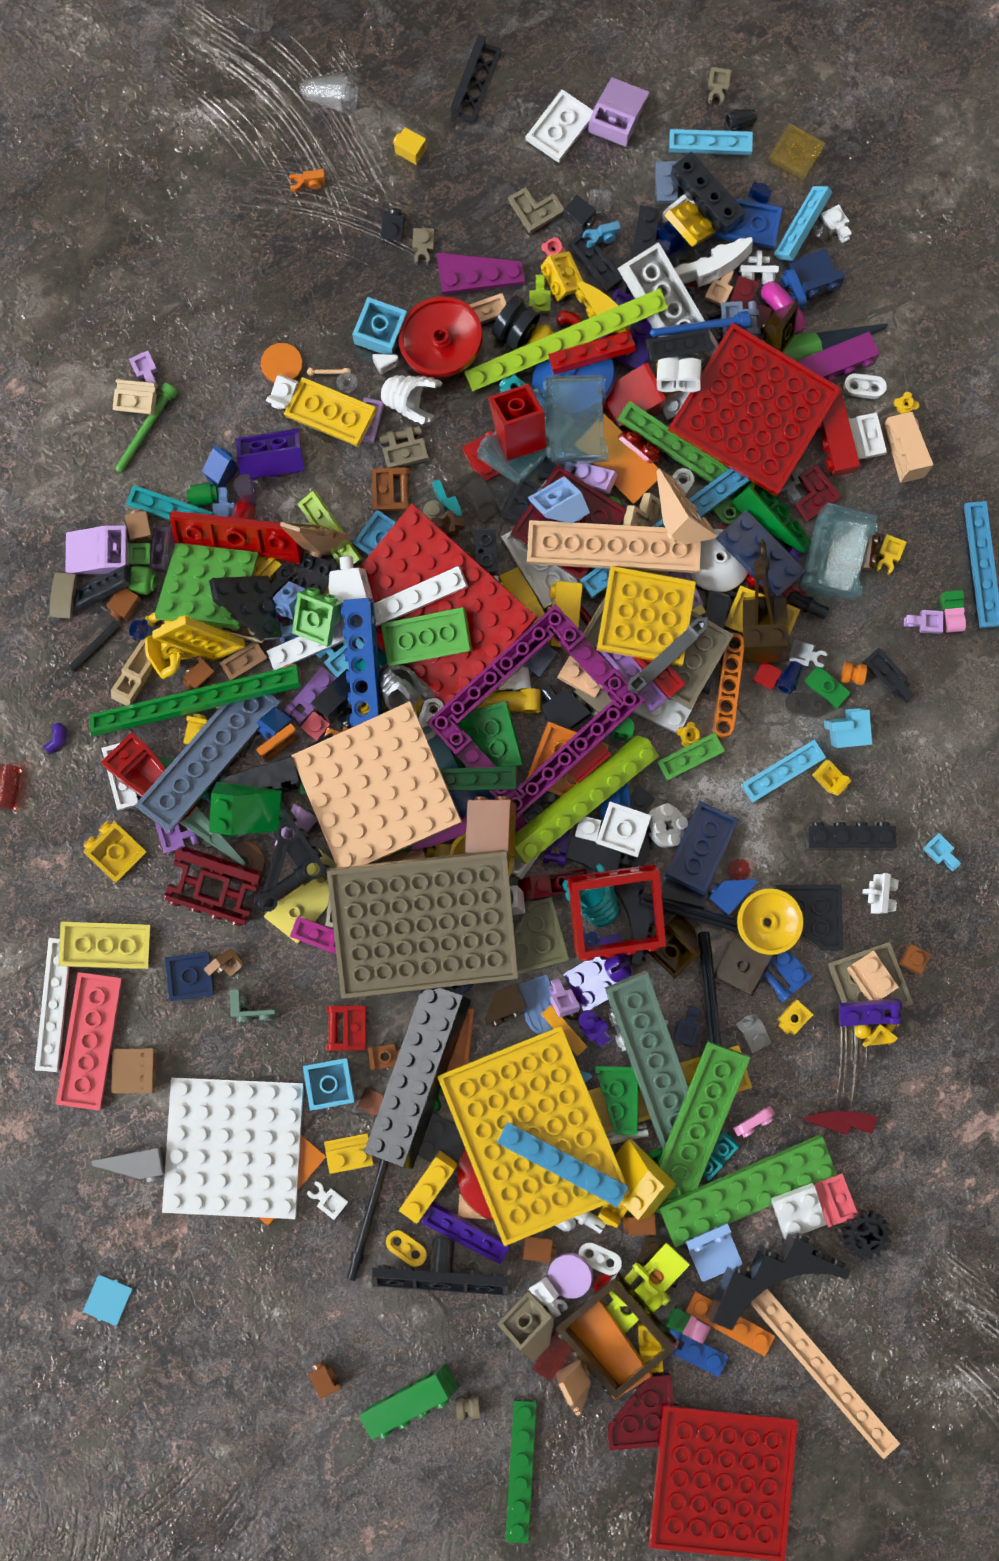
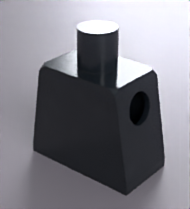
M549 685L541 691L542 696L547 701L541 706L547 722L549 721L572 730L590 716V711L568 690L564 689L557 694L553 687Z

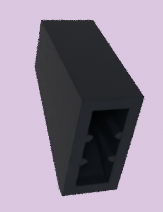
M348 669L342 672L311 702L314 711L330 724L349 704L348 692H351L350 683H347L346 671ZM362 681L359 684L360 690H362L364 687Z

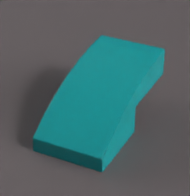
M440 479L432 482L433 491L446 511L453 510L454 516H463L456 496L447 499Z

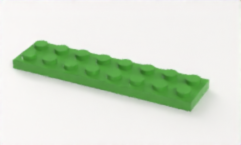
M710 1041L707 1042L658 1163V1166L676 1183L662 1203L698 1188L749 1063L750 1057L748 1055ZM658 1207L655 1212L661 1214V1212H660V1210H659V1207Z
M817 1135L666 1201L659 1206V1210L674 1246L678 1247L684 1244L687 1239L700 1236L708 1230H713L716 1226L718 1228L723 1223L730 1224L773 1205L771 1201L773 1197L810 1183L815 1184L836 1176L837 1173L823 1137Z

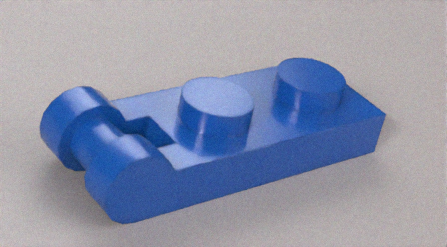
M670 1330L677 1340L684 1342L681 1349L676 1348L671 1354L720 1377L728 1359L727 1354L704 1343L695 1341L676 1330Z

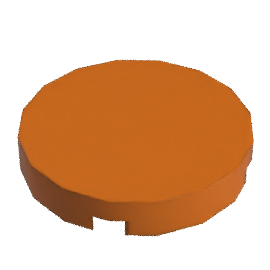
M277 343L271 345L264 351L261 357L263 374L272 383H275L278 374L296 380L302 372L303 361L301 355L290 344Z

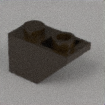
M518 983L495 992L484 1019L485 1025L491 1024L492 1027H495L505 1022L503 1018L510 1015L512 1018H516L525 1014L524 1009H527L528 1005Z

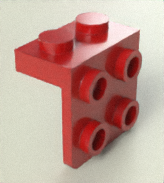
M631 429L620 433L618 436L619 440L649 464L654 463L657 465L664 456L660 453L659 448L651 443L649 444L643 437Z

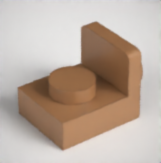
M232 948L215 958L204 970L209 976L215 971L221 973L224 970L229 976H232L244 964Z

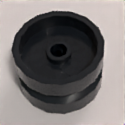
M515 295L507 302L497 317L492 328V335L500 340L507 338V345L514 350L521 348L538 325L542 311L532 305L526 308V301Z

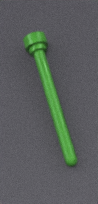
M168 383L162 385L161 393L159 394L161 397L155 404L154 415H148L117 464V472L124 471L166 403L177 396L179 391Z

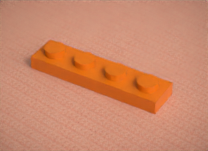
M696 1291L694 1292L685 1312L759 1354L766 1355L775 1338L773 1334L741 1316L733 1331L712 1323L706 1317L712 1300Z

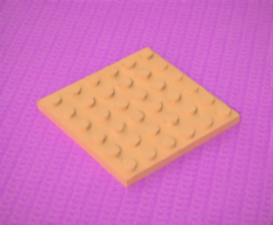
M407 702L291 755L337 868L371 864L463 823L412 702Z

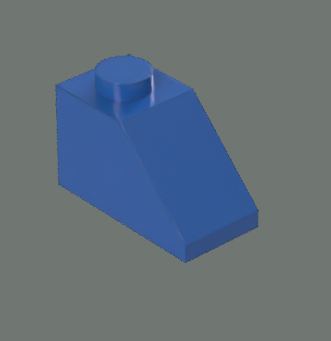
M749 879L723 881L720 885L715 883L708 891L710 897L707 900L724 915L728 916L757 884V881Z

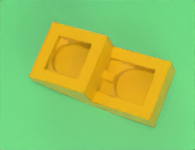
M638 1323L639 1355L644 1363H647L662 1350V1346L642 1323ZM663 1361L650 1372H663Z

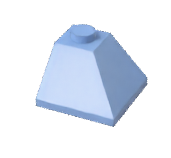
M565 476L528 497L529 501L546 518L572 524L590 513L582 493Z

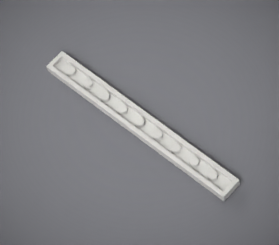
M457 566L374 603L376 628L383 623H388L468 588L461 567ZM357 615L354 618V624L360 627L363 620L360 615ZM341 618L340 623L335 625L332 645L328 647L299 636L268 650L267 653L273 669L277 670L287 664H295L347 641L343 638L345 618Z

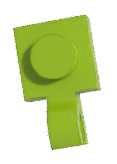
M536 275V290H530L529 306L532 305L542 311V313L550 314V291L544 290V275Z

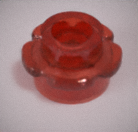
M744 859L732 861L729 868L730 875L735 877L736 880H744L751 872L749 863Z

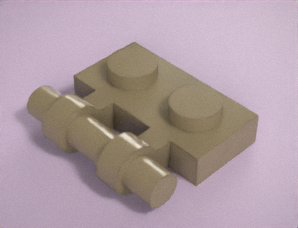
M408 426L405 427V430L386 432V435L379 436L381 444H390L389 447L382 448L387 468H399L429 460L423 438L414 439V436L422 434L420 426L413 428ZM408 439V442L396 445L397 440Z

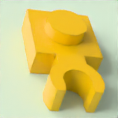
M886 534L878 554L883 559L879 561L876 570L879 571L882 565L888 566L887 575H890L894 569L893 561L896 563L900 561L906 541Z

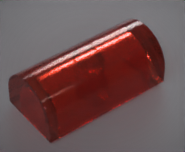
M0 765V809L16 811L22 772L21 767Z

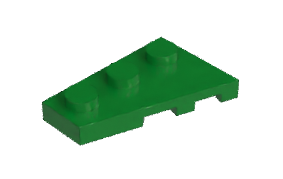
M594 1066L614 1133L616 1135H638L639 1084L633 1067Z

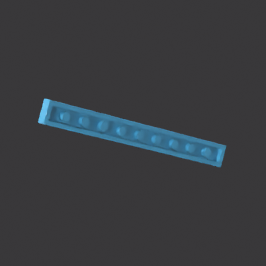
M730 468L688 500L695 504L698 508L696 512L702 518L748 484L750 480ZM663 519L652 526L666 528ZM595 568L580 580L579 583H582V587L592 599L607 589L609 568Z

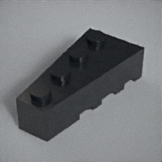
M293 757L271 764H264L251 770H241L229 777L228 775L219 776L211 785L212 791L216 782L281 790V794L300 789V775Z

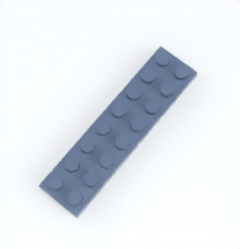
M270 694L221 706L135 804L136 808L171 833L258 732L260 728L257 725V721L273 707L278 708L281 702Z

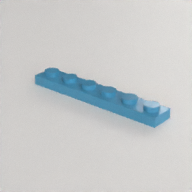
M987 501L965 503L964 512L979 629L999 627V592Z
M508 1122L497 1141V1144L617 1208L628 1186Z

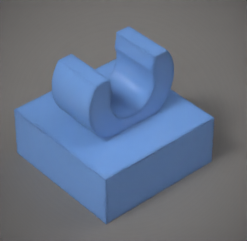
M289 619L290 625L285 627L279 622L282 638H280L281 644L299 637L292 633L294 622L292 619Z

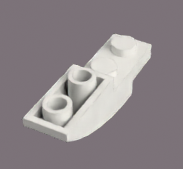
M752 237L740 238L726 245H718L711 249V257H704L689 264L684 263L674 269L683 284L695 280L698 287L709 284L730 273L752 252Z

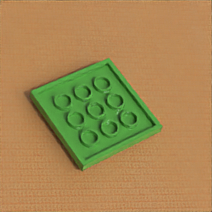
M176 543L156 608V619L175 621L180 616H189L210 626L240 629L241 625L230 616L231 613L223 606L219 607L213 602L209 580L222 577L254 576L259 560L258 552Z

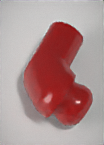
M566 310L561 311L560 315L556 317L560 325H565L566 322L572 325L582 322L577 313Z

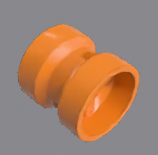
M845 661L841 682L849 683L852 680L856 685L863 686L866 679L867 665L859 664L854 667L852 662Z

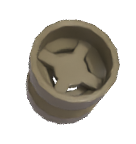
M478 1395L471 1396L469 1399H464L463 1397L455 1398L457 1421H464L466 1417H471L473 1420L480 1419Z

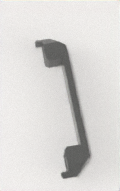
M708 617L697 618L687 627L685 632L648 666L631 678L628 682V692L640 693L699 639L707 630Z

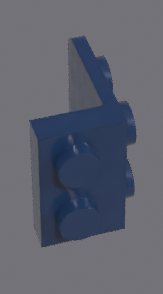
M826 249L791 260L788 265L789 269L793 268L795 270L806 299L815 298L822 293L839 289L845 279L843 270H835Z

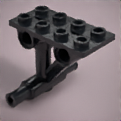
M285 808L277 811L283 822L277 825L274 830L277 844L263 891L258 892L254 897L255 906L264 913L273 911L281 899L301 885L305 886L321 876L328 883L327 869L331 867L328 864L322 863L320 858L323 856L316 846L313 847L308 843L307 840L310 837L303 828L297 827L295 824L297 819L292 811L285 810ZM284 827H288L290 830V836L287 839H284L281 835ZM287 852L297 867L293 869L292 874L277 883ZM313 863L315 866V872L312 875H309L307 872V867L309 864Z

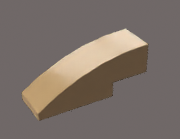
M144 637L122 668L121 676L111 689V698L126 706L133 704L153 669L146 656V638Z

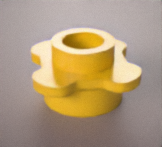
M905 392L901 398L894 400V406L897 407L901 414L912 412V410H917L919 407V403L912 398L910 392Z
M688 722L687 726L679 727L677 730V735L681 737L684 747L700 739V732L695 727L694 722Z

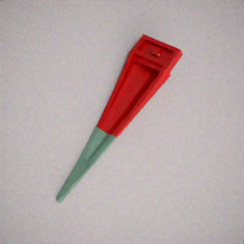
M132 732L101 761V765L115 776L119 782L141 797L166 770L150 748ZM194 805L179 823L240 865L245 866V862L221 834L209 832L210 821Z

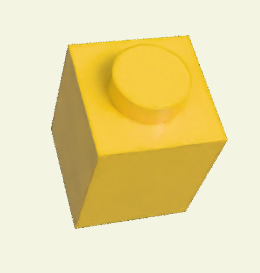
M406 127L395 136L393 141L395 153L417 165L427 149L426 139Z

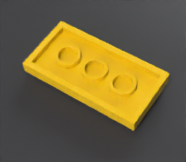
M302 377L284 415L289 419L359 447L377 409L367 403Z

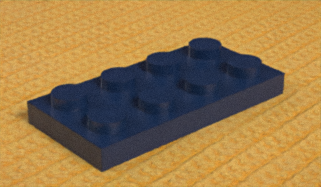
M746 510L716 537V540L754 578L755 558H759L760 540L764 539L767 557H769L768 578L773 596L781 595L806 570ZM759 580V584H760L762 587H763V580Z
M699 801L665 877L705 895L739 819Z

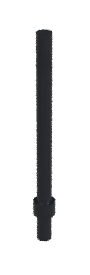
M380 1159L356 1247L350 1256L349 1261H351L346 1278L348 1280L355 1281L359 1265L364 1260L365 1255H363V1251L389 1163L383 1159Z

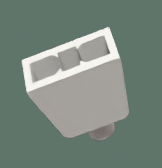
M352 556L340 557L341 570L331 571L329 574L328 594L337 596V601L342 603L343 600L373 598L365 569L354 568Z

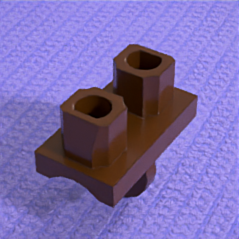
M453 510L446 511L440 518L435 517L431 519L450 537H456L459 534V530L465 528L464 516H454Z

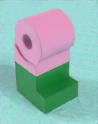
M963 590L943 592L939 598L946 632L965 631L966 619L964 615Z
M676 1306L673 1307L665 1323L667 1327L702 1344L711 1329L709 1325Z

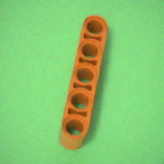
M732 633L731 641L738 642L739 648L732 649L728 644L721 659L713 722V733H716L718 739L721 740L727 739L732 734L735 726L744 654V640L737 633ZM726 662H734L737 666V669H728L726 666ZM723 683H732L734 690L727 691L724 689ZM728 703L731 706V711L724 712L721 709V704ZM726 724L729 732H720L718 725Z

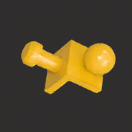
M887 1023L885 1027L879 1024L872 1031L869 1025H857L854 1028V1033L858 1038L865 1039L862 1044L864 1047L882 1044L890 1045L898 1039L892 1034V1031L895 1027H899L900 1024Z

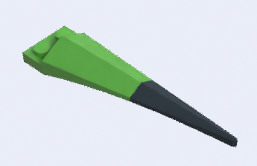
M888 324L795 335L783 353L798 361L864 333L870 332V334L883 330Z

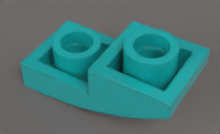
M724 1130L718 1136L703 1176L708 1181L723 1167L724 1163L740 1146Z

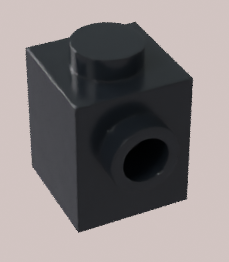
M576 195L564 208L563 219L580 233L585 231L586 228L590 229L596 222V209L579 195Z

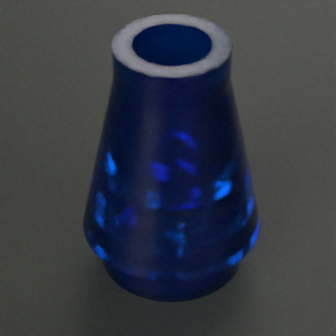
M791 661L790 665L777 679V689L783 693L792 694L797 688L803 666L796 661Z

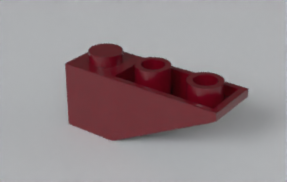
M586 869L529 876L519 880L518 886L524 892V902L566 895L563 882L568 880L567 877L584 875L587 872Z

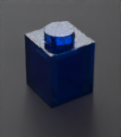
M668 220L658 226L655 244L659 242L668 257L669 254L684 247L685 238Z

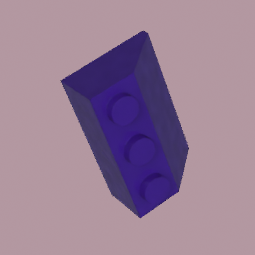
M299 428L236 438L237 461L241 480H255L258 477L264 476L275 477L283 473L295 474L304 470Z

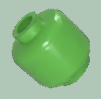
M133 566L131 568V585L127 586L128 590L140 595H149L151 591H155L157 575L154 574L153 570L148 567Z

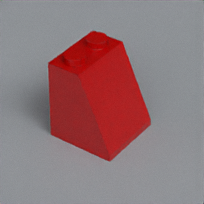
M648 362L615 381L610 395L600 405L603 411L606 410L608 418L622 432L629 428L617 419L629 401L653 417L663 413L666 398L662 391L657 390V380Z
M529 384L488 397L499 447L507 461L547 448L545 412Z

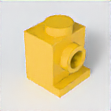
M794 1000L778 1017L777 1021L780 1023L778 1026L787 1035L789 1033L794 1035L813 1014L798 1000ZM793 1014L797 1015L798 1021L796 1023H793L791 1021V1016Z

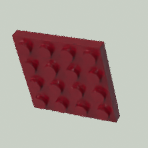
M557 465L541 488L543 489L565 476L582 493L590 513L573 523L621 525L627 509L559 465ZM531 503L510 533V536L528 547L529 520L563 521L546 518ZM557 566L579 581L590 570V567Z

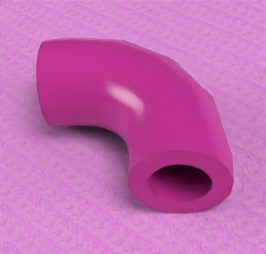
M774 281L765 283L761 289L762 299L774 310L795 302L786 290ZM799 307L795 332L801 330L807 323Z

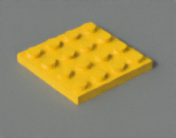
M611 566L596 650L654 660L685 632L689 626L696 582ZM685 651L671 664L682 666Z

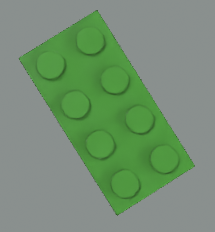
M466 608L381 624L388 667L472 651Z

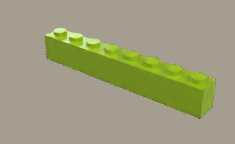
M636 735L580 783L573 786L515 833L514 856L516 859L528 864L658 758L659 755L649 739Z

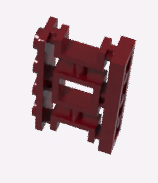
M184 846L176 849L173 865L183 868L178 886L171 883L167 885L163 899L168 900V903L173 906L183 905L189 907V910L195 913H201V911L209 913V916L214 919L221 920L224 918L230 920V923L236 926L246 925L250 921V915L253 910L243 907L247 889L257 891L264 872ZM191 863L203 867L199 878L188 875ZM206 876L224 881L220 899L201 893ZM232 877L245 880L240 891L230 888ZM185 884L196 886L193 898L181 895ZM227 897L237 899L235 911L222 908Z

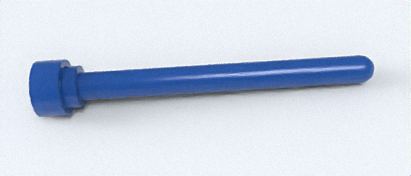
M742 311L731 318L653 328L650 331V335L652 337H659L703 329L729 327L732 322L742 329L750 328V314L748 311Z

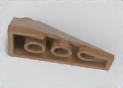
M281 522L280 527L303 549L309 550L310 555L322 558V555L335 553L353 542L356 537L318 524Z

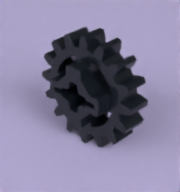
M861 1210L860 1216L853 1213L854 1219L847 1218L846 1220L849 1226L842 1228L847 1233L842 1235V1239L846 1241L844 1246L850 1250L853 1256L857 1255L862 1260L865 1255L869 1260H872L874 1253L879 1257V1250H887L884 1244L891 1243V1240L887 1237V1235L892 1234V1231L887 1228L889 1223L883 1220L884 1217L878 1213L876 1215L873 1210H870L868 1214L865 1210ZM876 1223H877V1225L879 1226L880 1232H877V1231H876V1230H877ZM854 1237L857 1238L856 1243L858 1244V1246H856L854 1242Z

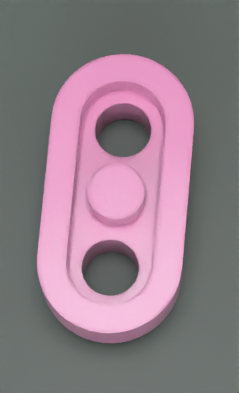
M768 1106L739 1123L733 1129L737 1136L742 1135L745 1138L755 1132V1126L760 1123L762 1126H765L773 1121L772 1116L775 1112L771 1106Z

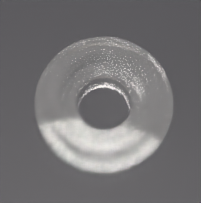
M342 373L338 376L336 384L342 393L347 394L352 393L357 388L358 382L352 373ZM345 381L351 382L349 386L343 385Z

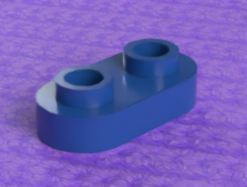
M792 268L784 271L781 277L783 287L787 288L792 299L799 303L798 307L800 309L807 307L806 296L795 270Z

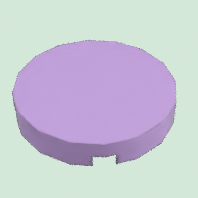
M564 1253L552 1262L548 1276L550 1283L559 1295L566 1298H578L584 1295L591 1287L593 1270L581 1255Z

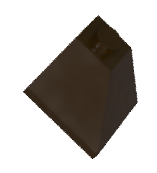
M792 302L773 311L769 319H765L762 326L764 342L782 353L795 336L798 302Z
M675 915L664 927L666 947H660L657 951H648L674 979L701 954L695 928L683 916Z

